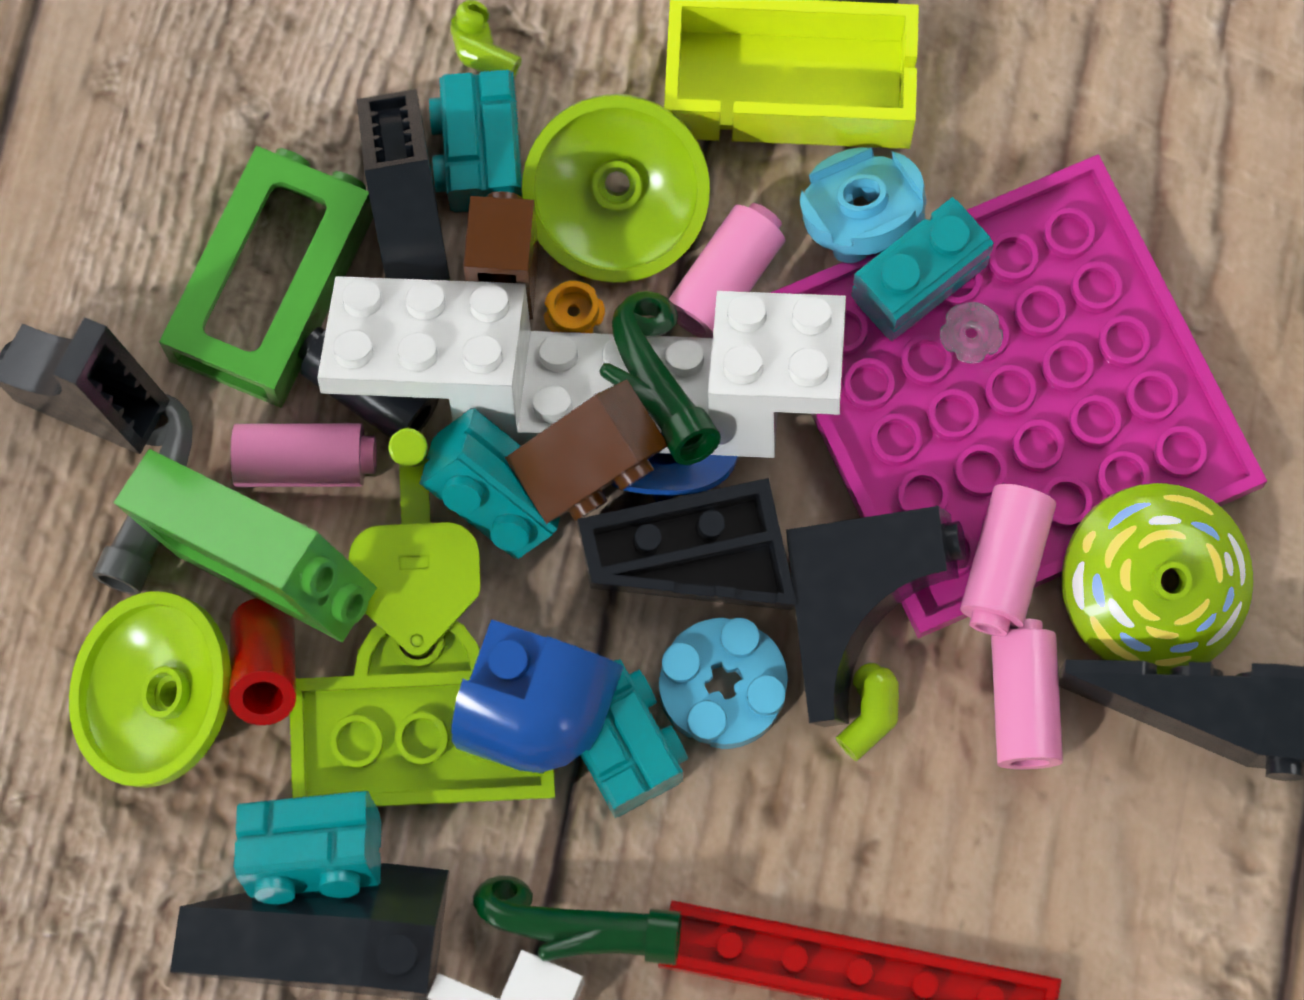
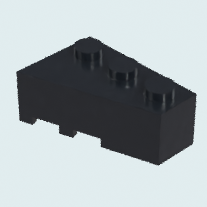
M769 478L588 516L577 520L578 533L591 589L792 610L797 605Z

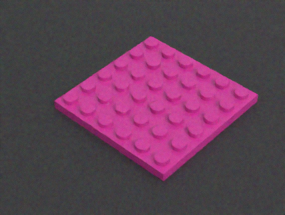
M1099 154L967 209V212L994 242L988 266L892 342L885 337L851 296L855 273L880 253L867 255L863 260L856 263H839L771 292L846 296L840 415H811L860 518L939 506L951 514L952 522L960 521L966 544V559L957 561L959 578L926 587L901 602L918 639L968 617L960 611L993 488L998 484H1014L1032 488L1045 493L1056 501L1055 512L1034 588L1062 576L1066 549L1077 526L1093 507L1118 491L1143 484H1173L1202 493L1221 507L1262 489L1267 483L1259 463Z

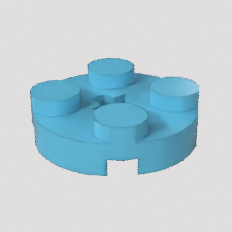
M858 147L841 151L820 162L809 174L811 184L805 190V194L801 191L800 196L804 225L811 238L822 247L832 250L834 257L838 261L856 263L863 260L867 255L883 252L925 219L927 200L923 177L918 167L909 158L891 151L893 159L884 156H874L872 148ZM861 196L867 201L875 200L873 203L865 206H854L853 202L855 198Z
M739 617L734 619L712 618L698 622L680 633L663 654L659 677V695L663 710L671 724L690 739L692 737L700 743L710 744V747L720 749H733L748 745L770 730L784 706L788 683L786 663L775 642L748 619ZM723 667L727 673L736 672L740 676L741 680L734 684V697L724 699L720 691H714L709 694L705 684L713 679L712 670Z

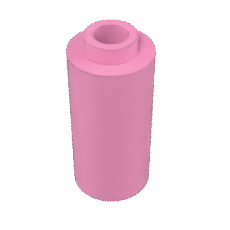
M751 203L749 207L735 205L669 297V300L677 309V323L699 338H713L717 291L750 292L785 243V237L779 230L782 223L772 211L757 203Z
M362 423L234 424L231 437V472L235 487H363L365 474L376 473V437L365 436Z
M998 484L994 486L960 611L971 618L969 625L973 629L989 635L1007 636L1009 629H1019L1024 626L1056 508V501L1045 493L1014 484Z
M1025 619L1022 628L1009 629L1007 636H991L997 765L1008 769H1040L1058 766L1063 763L1056 633L1043 629V622L1041 620Z

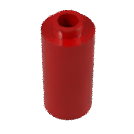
M257 598L250 599L235 609L230 620L231 676L229 702L233 712L241 720L254 725H271L285 719L292 712L296 704L294 617Z

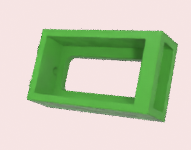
M256 146L159 341L168 361L282 408L301 369L303 360L298 357L299 350L309 334L317 327L322 326L330 309L335 276H346L374 218L366 185L356 177L341 171H334L330 176L313 169L304 157L293 151L278 148L274 153ZM280 187L322 204L327 209L261 346L254 351H244L208 336L205 333V325L270 193L275 188Z
M148 449L113 502L178 558L342 643L354 624L365 614L368 603L378 588L317 531L151 449Z

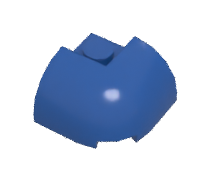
M491 619L470 680L463 679L460 686L452 721V742L456 749L520 771L545 774L544 772L567 766L586 750L590 751L601 732L624 666L572 644L548 636L543 637Z

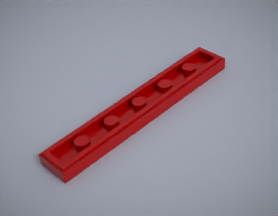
M671 900L669 910L682 912L678 960L676 965L658 964V968L815 1000H1058L1062 981L1061 978Z

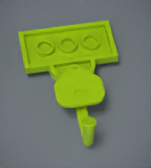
M405 428L398 430L391 437L388 447L391 458L399 464L401 524L378 525L367 528L355 538L349 551V561L378 587L371 597L365 612L377 625L370 630L358 650L354 676L296 678V704L290 713L292 798L368 790L376 807L556 799L555 769L544 772L545 774L520 771L456 749L452 742V721L460 686L463 679L470 680L480 652L479 645L466 627L457 621L479 597L481 591L480 553L474 536L463 526L450 522L431 523L430 492L419 484L424 466L429 461L427 459L428 446L424 436L415 429ZM437 643V646L433 653L429 655L427 658L420 660L411 659L408 656H406L402 651V648H404L413 657L422 658L430 654L434 645Z

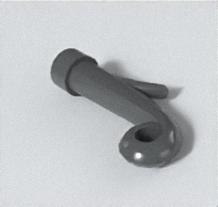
M166 394L170 401L163 415L168 418L169 422L160 428L154 429L146 445L162 446L159 454L187 466L192 446L193 427L190 415L178 399ZM127 515L111 546L104 547L92 574L93 577L115 590L130 595L141 593L152 568L149 562L160 542Z

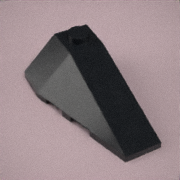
M1066 659L1058 672L1059 687L1246 767L1266 769L1265 776L1267 778L1282 781L1304 780V666L1252 663L1251 672L1240 673L1236 676H1223V671L1214 668L1211 662H1189V666L1171 668L1170 674H1157V665L1146 661Z
M381 863L380 884L360 887V891L356 895L347 898H333L322 894L320 891L295 893L294 899L288 903L267 904L258 901L255 897L250 898L244 892L180 906L170 972L173 974L405 1000H428L427 997L437 974L450 871Z

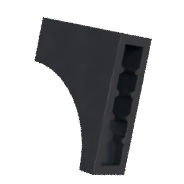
M417 89L356 99L364 172L385 278L451 281Z
M86 317L82 320L72 339L56 336L22 323L13 341L7 343L0 353V387L15 402L138 454L142 453L170 401L110 329Z
M939 506L786 530L792 585L797 603L795 610L810 724L821 727L849 724L848 703L852 674L863 646L875 627L892 609L914 593L931 585L959 578L957 561L966 559L963 528L960 521L952 522L951 514Z

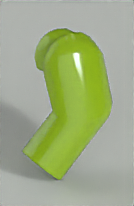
M475 0L462 2L457 7L456 15L452 17L450 25L457 57L464 65L479 72L510 70L514 73L515 79L521 66L522 57L493 44L489 23L487 22L490 15L484 4Z
M866 663L855 672L853 685L857 688L858 694H860L861 714L835 737L839 746L855 761L861 759L898 722V680L889 668L881 667L877 663Z

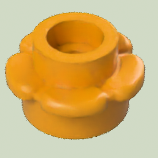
M580 281L561 283L553 288L545 299L547 312L544 313V321L551 332L593 333V328L602 324L604 320V303L601 299L597 298L595 289L587 283ZM571 307H577L580 313L577 316H570L568 310Z

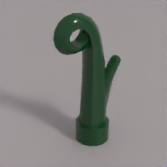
M650 291L636 292L627 296L615 309L612 319L613 337L628 372L610 363H604L599 373L613 385L628 380L651 418L661 429V434L668 445L667 448L675 461L681 465L698 463L706 459L717 449L721 441V434L707 412L701 407H696L647 340V338L659 337L667 333L677 324V309L667 297L659 293ZM651 315V316H654V317H652V318H646V317H643V316Z
M498 875L485 880L478 886L473 895L474 908L478 915L489 925L504 932L547 942L538 951L539 958L543 962L577 955L622 953L645 956V962L677 964L682 912L650 909L648 914L530 906L533 901L531 889L525 882L510 875Z

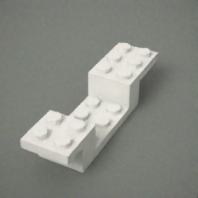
M335 276L317 379L320 393L449 399L453 421L470 408H475L522 446L595 394L614 386L599 373L604 363H610L626 372L628 370L622 361L613 334L531 331L525 283ZM717 291L713 338L673 336L647 338L658 357L696 407H701L707 412L720 432V444L711 455L775 458L778 412L840 415L846 296ZM667 447L659 452L671 454Z

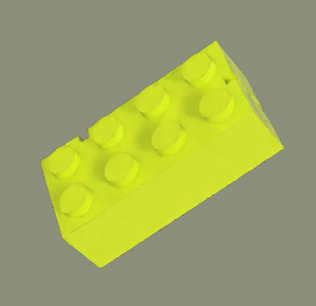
M670 0L664 108L676 115L689 128L696 140L719 141L720 129L732 130V141L910 149L916 121L917 68L915 67L918 54L919 5L821 0Z

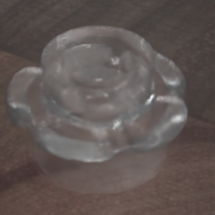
M967 302L954 306L946 314V325H943L940 329V340L943 347L948 352L953 351L956 353L957 359L965 363H979L984 360L985 355L995 354L1003 340V332L999 328L997 314L988 306L978 302ZM973 328L977 331V336L969 338L966 336L965 331Z

